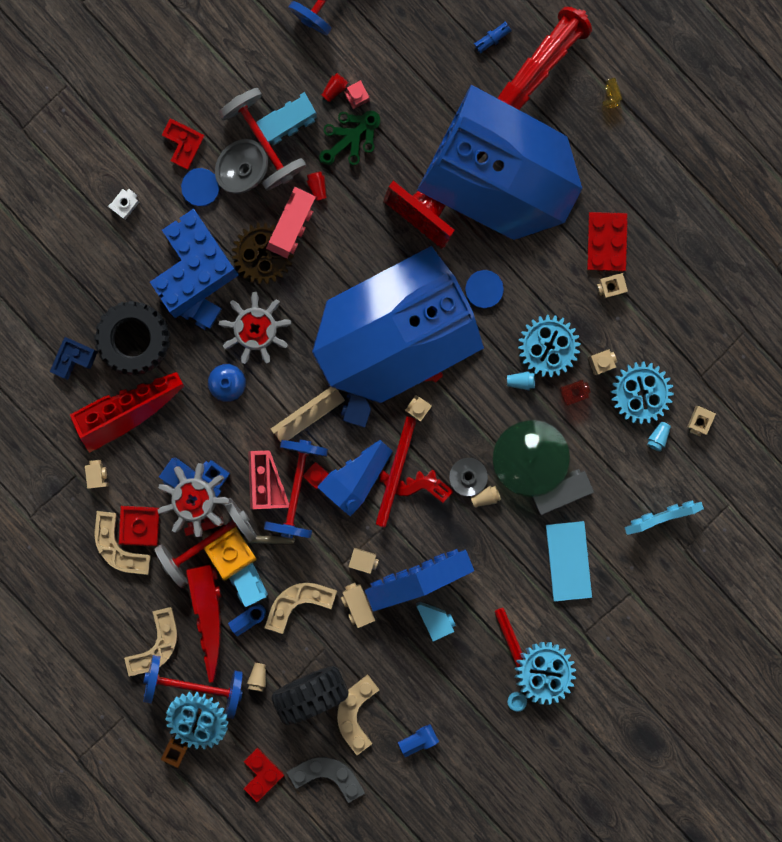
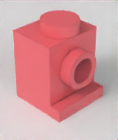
M361 80L347 87V91L344 92L352 109L370 101V97Z

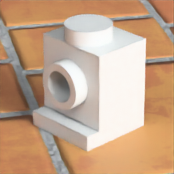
M122 189L108 207L126 220L139 203L136 199L138 195L130 189L127 191ZM122 199H127V205L123 206L121 204Z

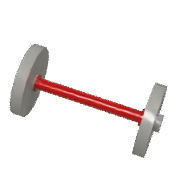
M254 88L233 98L220 109L218 114L222 121L242 113L277 169L274 174L262 183L266 191L292 180L293 176L306 167V164L301 158L286 166L282 165L247 109L262 97L260 90Z
M232 499L231 503L225 504L227 511L232 517V521L176 559H174L164 545L161 544L155 548V552L162 563V568L180 588L188 584V581L179 565L200 552L207 545L235 527H238L249 541L257 537L248 522L250 519L247 514L241 511Z

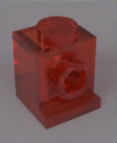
M583 380L560 387L566 406L589 398L588 394L591 393L588 383H584ZM574 388H577L579 390V394L577 396H574L572 394V390Z

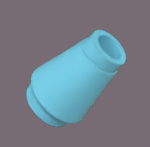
M528 371L507 375V386L525 390L535 388V373Z
M661 422L647 439L649 441L647 445L661 452L662 448H665L671 426Z

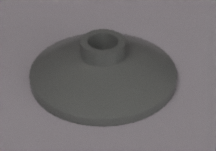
M463 458L452 466L449 480L457 493L464 496H473L485 488L488 474L485 466L480 461L474 458ZM466 473H470L472 475L471 480L465 479Z

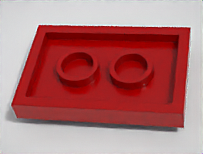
M589 212L587 270L626 271L627 213Z

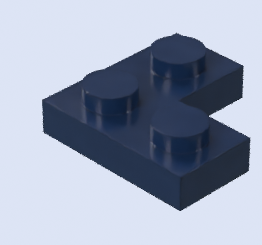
M64 337L50 372L68 380L75 363L91 369L98 351Z

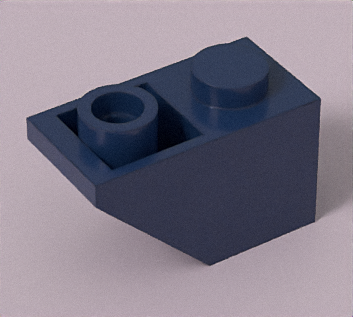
M348 393L347 398H350L348 406L344 405L341 416H344L343 421L366 427L371 411L366 398Z

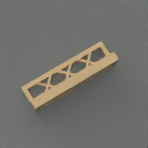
M330 387L272 427L271 430L280 442L281 440L288 441L345 400L336 388Z

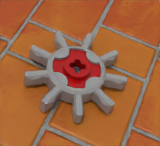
M253 292L251 296L252 307L243 310L239 303L234 300L230 302L232 308L239 314L235 322L219 321L220 326L233 328L235 337L227 341L223 347L224 349H229L237 343L244 346L245 350L241 356V363L244 364L249 360L252 350H260L262 359L268 364L270 363V355L266 347L272 342L281 348L287 349L288 347L284 340L276 337L277 328L287 327L292 323L291 320L287 319L278 322L274 320L272 313L278 308L280 301L276 299L267 310L258 307L259 297L257 292ZM253 324L256 326L260 325L259 333L251 332Z
M198 463L194 478L187 479L181 467L177 466L174 468V472L180 483L175 488L159 484L158 488L161 491L172 495V504L162 506L158 509V513H168L174 510L179 516L173 525V532L176 533L182 529L185 521H192L195 536H202L201 520L207 517L217 526L223 524L222 520L213 513L215 504L225 505L231 503L230 498H217L213 490L225 479L222 475L215 477L210 483L202 480L204 464ZM193 497H197L195 503H191L190 501L193 499Z

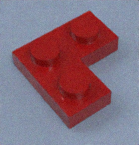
M170 118L162 133L163 137L178 144L170 161L189 170L205 135Z
M208 517L204 519L205 522L201 523L203 531L218 527ZM193 522L187 523L188 527L184 528L186 536L194 534Z
M258 747L244 760V763L256 774L244 787V790L258 802L284 776V773Z

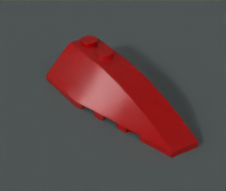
M175 372L155 379L151 384L143 383L137 385V389L131 391L125 389L119 391V395L110 397V395L104 396L70 414V417L81 441L90 453L144 422L170 401L184 385L178 373Z
M212 564L192 567L186 570L194 614H198L199 617L197 618L198 632L202 633L201 647L206 655L204 656L209 683L215 680L221 641L219 598H222L220 586L217 587L215 579H218L216 567L213 568Z

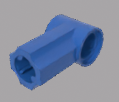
M260 604L253 605L228 622L230 629L238 637L261 622L266 615V610ZM253 609L260 610V618L252 616Z
M431 724L417 730L415 734L399 741L398 744L403 755L407 757L421 749H428L439 743V740Z

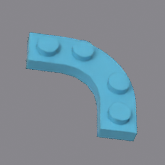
M692 500L683 503L681 507H678V504L667 507V511L655 515L652 513L642 515L641 518L632 520L631 525L625 527L626 534L642 532L659 523L695 514L704 509L702 502L694 503Z

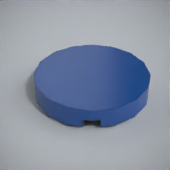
M196 168L189 171L181 184L182 194L185 199L192 205L199 207L211 204L218 197L220 190L215 174L204 168Z
M481 270L472 274L465 287L466 296L469 301L480 308H489L497 304L504 290L500 277L488 270Z

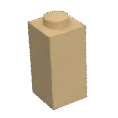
M609 349L588 357L594 375L616 368V356L614 352L610 353Z
M352 583L346 586V590L343 591L344 596L341 599L345 608L349 607L351 611L349 618L352 625L356 624L357 628L376 621L361 584L356 585V583Z

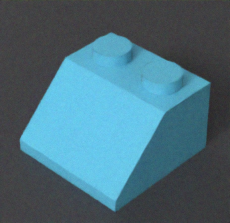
M422 602L416 603L433 641L454 632L453 627L456 625L451 614L447 615L444 610Z

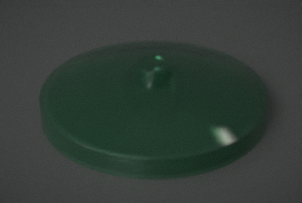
M522 421L506 429L497 440L493 451V465L498 479L508 490L521 496L536 497L553 491L562 483L568 473L570 453L566 440L556 428L541 421Z

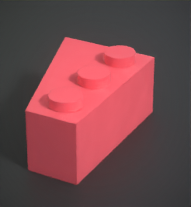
M294 187L266 249L285 258H288L289 253L294 254L298 245L295 241L297 236L301 238L306 227L303 224L305 220L309 222L313 211L310 209L316 196Z

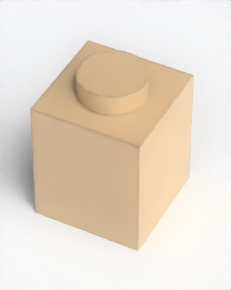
M354 548L349 567L371 574L372 570H376L379 560L375 559L376 554Z

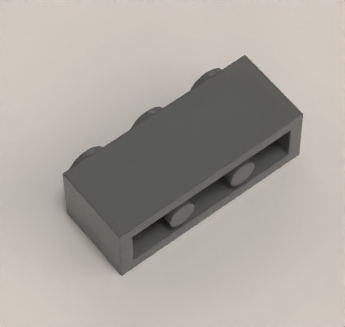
M580 469L569 473L570 477L563 479L561 476L551 480V485L545 487L542 484L533 488L534 492L531 495L539 514L542 515L594 493L586 472H580Z

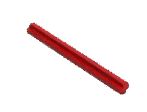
M406 417L376 520V525L385 528L416 424V419L413 417Z

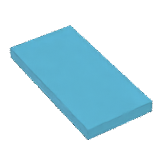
M584 521L546 525L553 601L592 598Z

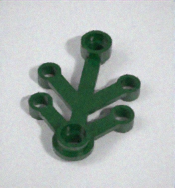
M367 111L363 116L349 115L347 112H341L338 115V120L342 124L348 122L361 123L355 129L334 127L331 124L325 125L323 131L326 136L342 135L346 137L330 150H323L319 156L320 162L325 166L332 165L335 161V156L352 142L348 161L353 166L359 164L360 134L365 130L366 142L363 144V150L366 153L373 152L374 129L380 125V116L375 111ZM341 115H347V120L342 121L340 119ZM373 117L375 121L368 123L367 119ZM326 128H333V132L330 134L326 133ZM371 144L372 149L366 150L365 145ZM329 154L331 158L326 161L323 159V156ZM352 156H356L358 158V161L356 163H352L350 161Z

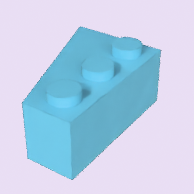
M303 92L300 94L299 99L287 102L283 108L271 112L256 123L269 144L273 146L282 141L281 137L297 133L299 131L297 128L313 124L317 115L307 95Z
M253 563L229 578L232 585L236 586L237 596L245 607L268 595Z

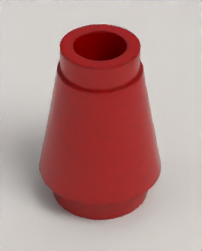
M338 73L334 76L332 75L321 95L331 102L332 99L347 88L348 81Z
M321 171L307 175L308 180L306 181L313 195L316 196V201L327 198L325 175H322Z

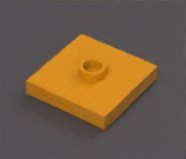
M237 527L204 547V550L224 581L257 560Z

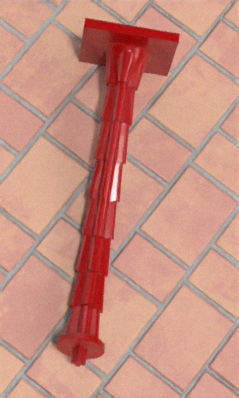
M572 7L562 8L558 13L559 23L551 34L544 38L532 57L525 61L514 79L507 83L497 99L520 110L530 99L529 96L549 76L548 72L568 53L567 50L578 39H586L590 36L592 26L587 18L588 15L585 14L586 11L577 10ZM482 151L477 154V161L482 158L485 152ZM395 181L388 186L383 202L443 249L455 231L439 218L446 205L419 191L412 196Z

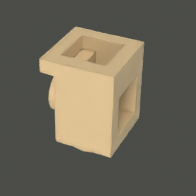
M623 273L600 279V284H597L599 295H603L604 299L628 292ZM609 283L614 285L613 290L607 288Z
M416 395L405 411L421 421L431 408V405Z
M695 406L687 426L691 429L690 433L701 436V434L707 435L716 413L700 406ZM699 418L703 420L701 426H698L696 423Z
M101 460L89 461L90 465L85 466L87 489L109 486V483L104 481V479H107V470L101 464Z

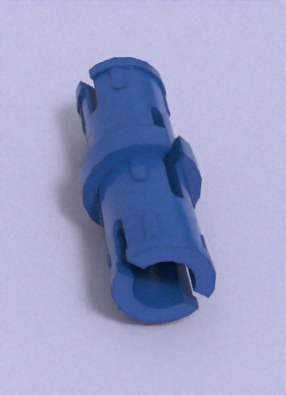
M503 22L493 31H488L486 36L475 42L474 46L478 49V52L481 54L491 45L498 44V40L511 33L512 30L507 26L508 24Z

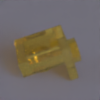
M615 77L608 79L605 86L607 96H611L612 99L603 101L602 107H608V109L619 106V102L622 101Z

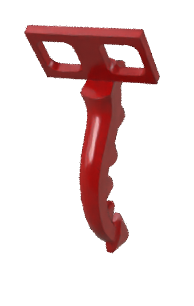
M382 470L379 474V481L387 486L389 474ZM431 470L427 476L418 471L415 480L408 477L406 479L407 485L403 480H400L395 494L409 496L421 489H426L444 503L453 493V490L438 479L437 481L435 471ZM439 485L443 486L448 492L442 489ZM434 490L440 493L443 496V498L440 497L437 493H435Z

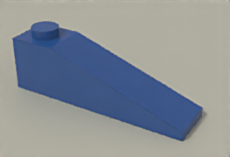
M379 440L362 451L361 455L353 461L351 459L347 461L346 465L338 471L335 469L330 472L318 488L351 517L366 499L393 451Z

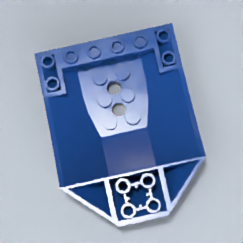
M470 85L417 191L515 240L565 223L582 190V185L567 136L479 88ZM483 151L486 153L487 158L484 162L480 163L477 161V154ZM497 160H501L504 164L501 171L493 169V163Z
M430 246L327 300L312 353L330 387L382 403L482 350L484 346L474 313L460 285L433 247ZM429 307L435 310V316L433 318L427 315V309ZM411 316H416L419 319L417 327L410 325L409 319Z

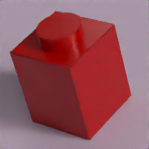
M315 462L303 477L317 489L329 473Z

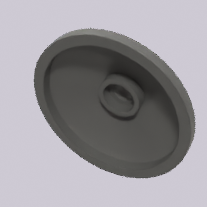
M241 139L231 143L221 152L216 162L215 177L218 184L225 191L233 194H242L252 190L262 181L268 168L267 153L254 140Z

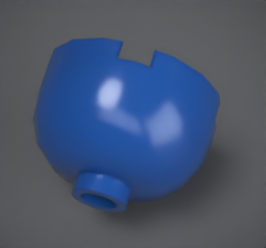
M222 364L215 367L208 377L210 393L216 399L223 402H231L238 399L246 387V379L243 372L232 364Z

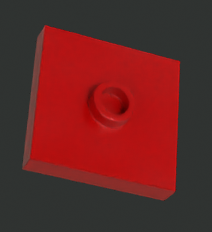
M121 506L119 545L157 546L159 508Z

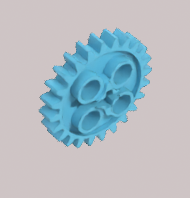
M546 315L543 321L542 317L539 316L538 323L535 320H531L533 326H525L528 332H521L525 337L518 340L523 343L518 349L524 352L519 356L526 357L522 363L529 362L528 370L534 367L535 374L540 370L542 377H544L546 372L552 377L555 371L559 376L560 369L567 372L566 365L573 367L570 361H577L574 354L580 353V351L576 350L575 347L581 345V343L575 342V339L579 338V335L573 336L572 333L576 329H569L570 322L564 325V318L558 322L556 315L552 320H550L549 315ZM542 328H547L550 331V336L546 339L540 336ZM554 331H558V334L552 343L554 349H550L548 351L544 361L542 362L540 359L546 350V346L544 344L550 342ZM560 336L565 337L567 340L565 347H560L557 344V339ZM533 345L541 347L540 355L535 356L532 354L531 348ZM554 353L558 356L557 364H551L548 361L550 354Z
M635 362L633 369L627 365V372L620 370L622 377L615 376L618 383H612L616 390H612L611 393L616 394V397H613L611 400L618 402L614 408L620 407L621 410L618 414L625 412L624 419L626 420L631 416L632 423L637 418L639 419V424H642L644 419H646L647 423H650V417L657 421V414L664 416L662 409L669 410L666 403H672L668 399V396L674 395V393L668 392V389L673 387V385H667L670 378L664 379L663 376L666 372L659 373V366L652 369L653 363L646 367L645 362H642L641 367H639L637 362ZM638 376L641 378L642 390L647 391V394H644V400L647 405L646 410L643 407L642 396L637 394L640 391L637 381ZM647 376H651L654 379V384L651 387L645 385L644 380ZM629 380L635 382V389L633 391H629L626 388V382ZM651 395L658 397V403L654 406L649 403ZM632 399H637L640 403L639 408L636 410L630 407Z
M540 642L539 646L532 644L533 650L530 647L526 648L527 654H520L523 660L516 661L520 664V667L515 668L516 671H519L515 678H520L516 685L523 686L520 692H527L525 698L532 697V702L538 701L539 704L546 702L547 705H550L552 701L558 703V697L565 699L563 693L570 694L568 687H574V684L570 682L572 679H576L575 676L571 675L576 669L570 667L574 664V661H568L571 655H564L566 649L559 650L558 644L553 647L552 642H548L546 646L544 642ZM537 657L541 661L539 667L535 665V659ZM555 660L558 662L559 665L557 670L553 668V662ZM530 669L561 674V677L530 673ZM534 676L538 679L537 686H534L532 683ZM552 679L556 682V687L554 689H552L550 686V682Z
M188 692L187 696L182 693L180 698L176 697L171 702L166 712L167 717L165 720L169 721L167 727L172 728L170 734L176 733L175 739L181 738V744L188 742L189 748L194 744L196 749H198L199 745L206 749L207 745L212 748L214 743L218 745L219 741L223 740L228 729L227 714H222L224 708H218L219 702L212 703L213 697L208 700L206 699V694L199 697L198 692H196L195 696ZM199 708H201L202 711L197 722V727L195 729V733H193L192 730L197 719V714L199 712Z

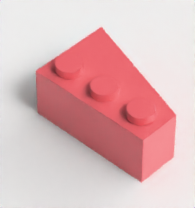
M269 450L248 451L250 509L289 508V502L271 452Z

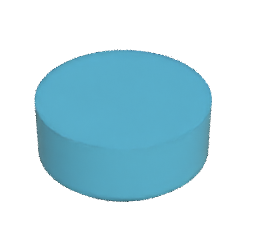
M513 692L509 695L508 706L511 710L519 712L526 707L527 699L523 693Z

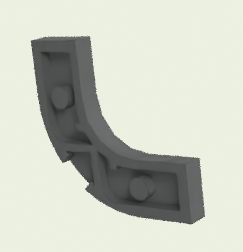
M315 757L287 771L296 789L315 778L326 777L333 780L339 786L348 803L365 794L353 771L339 760Z

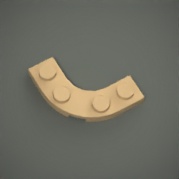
M97 511L95 542L102 557L110 566L120 571L148 575L151 555L124 551L118 545L115 538L117 513Z
M299 583L285 589L274 601L265 628L283 634L289 614L298 604L305 602L313 603L331 609L337 590L315 583Z
M172 607L153 611L157 628L156 643L149 651L124 658L129 676L149 672L153 655L161 656L159 667L172 655L178 636Z
M368 674L348 689V698L340 702L337 718L340 732L356 755L372 744L357 721L359 707L379 691V688Z

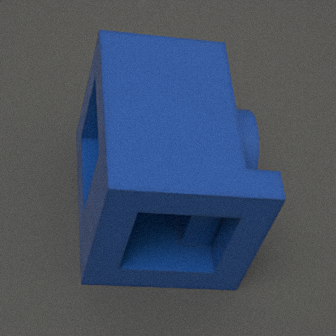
M210 460L209 463L205 461L202 478L210 483L215 478L211 476V471L213 469L216 470L217 476L222 475L225 478L221 484L216 486L217 489H220L231 473L213 460Z

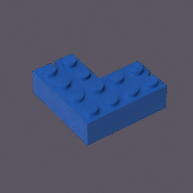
M194 208L179 218L181 222L174 221L162 229L181 258V261L150 281L174 318H177L239 276Z
M455 549L447 552V556L442 553L434 557L435 561L430 559L422 562V567L417 565L410 568L409 572L405 569L397 572L396 576L392 573L383 577V581L380 579L370 583L371 587L366 589L365 593L372 610L377 611L425 596L473 572L474 568L467 551L458 552Z

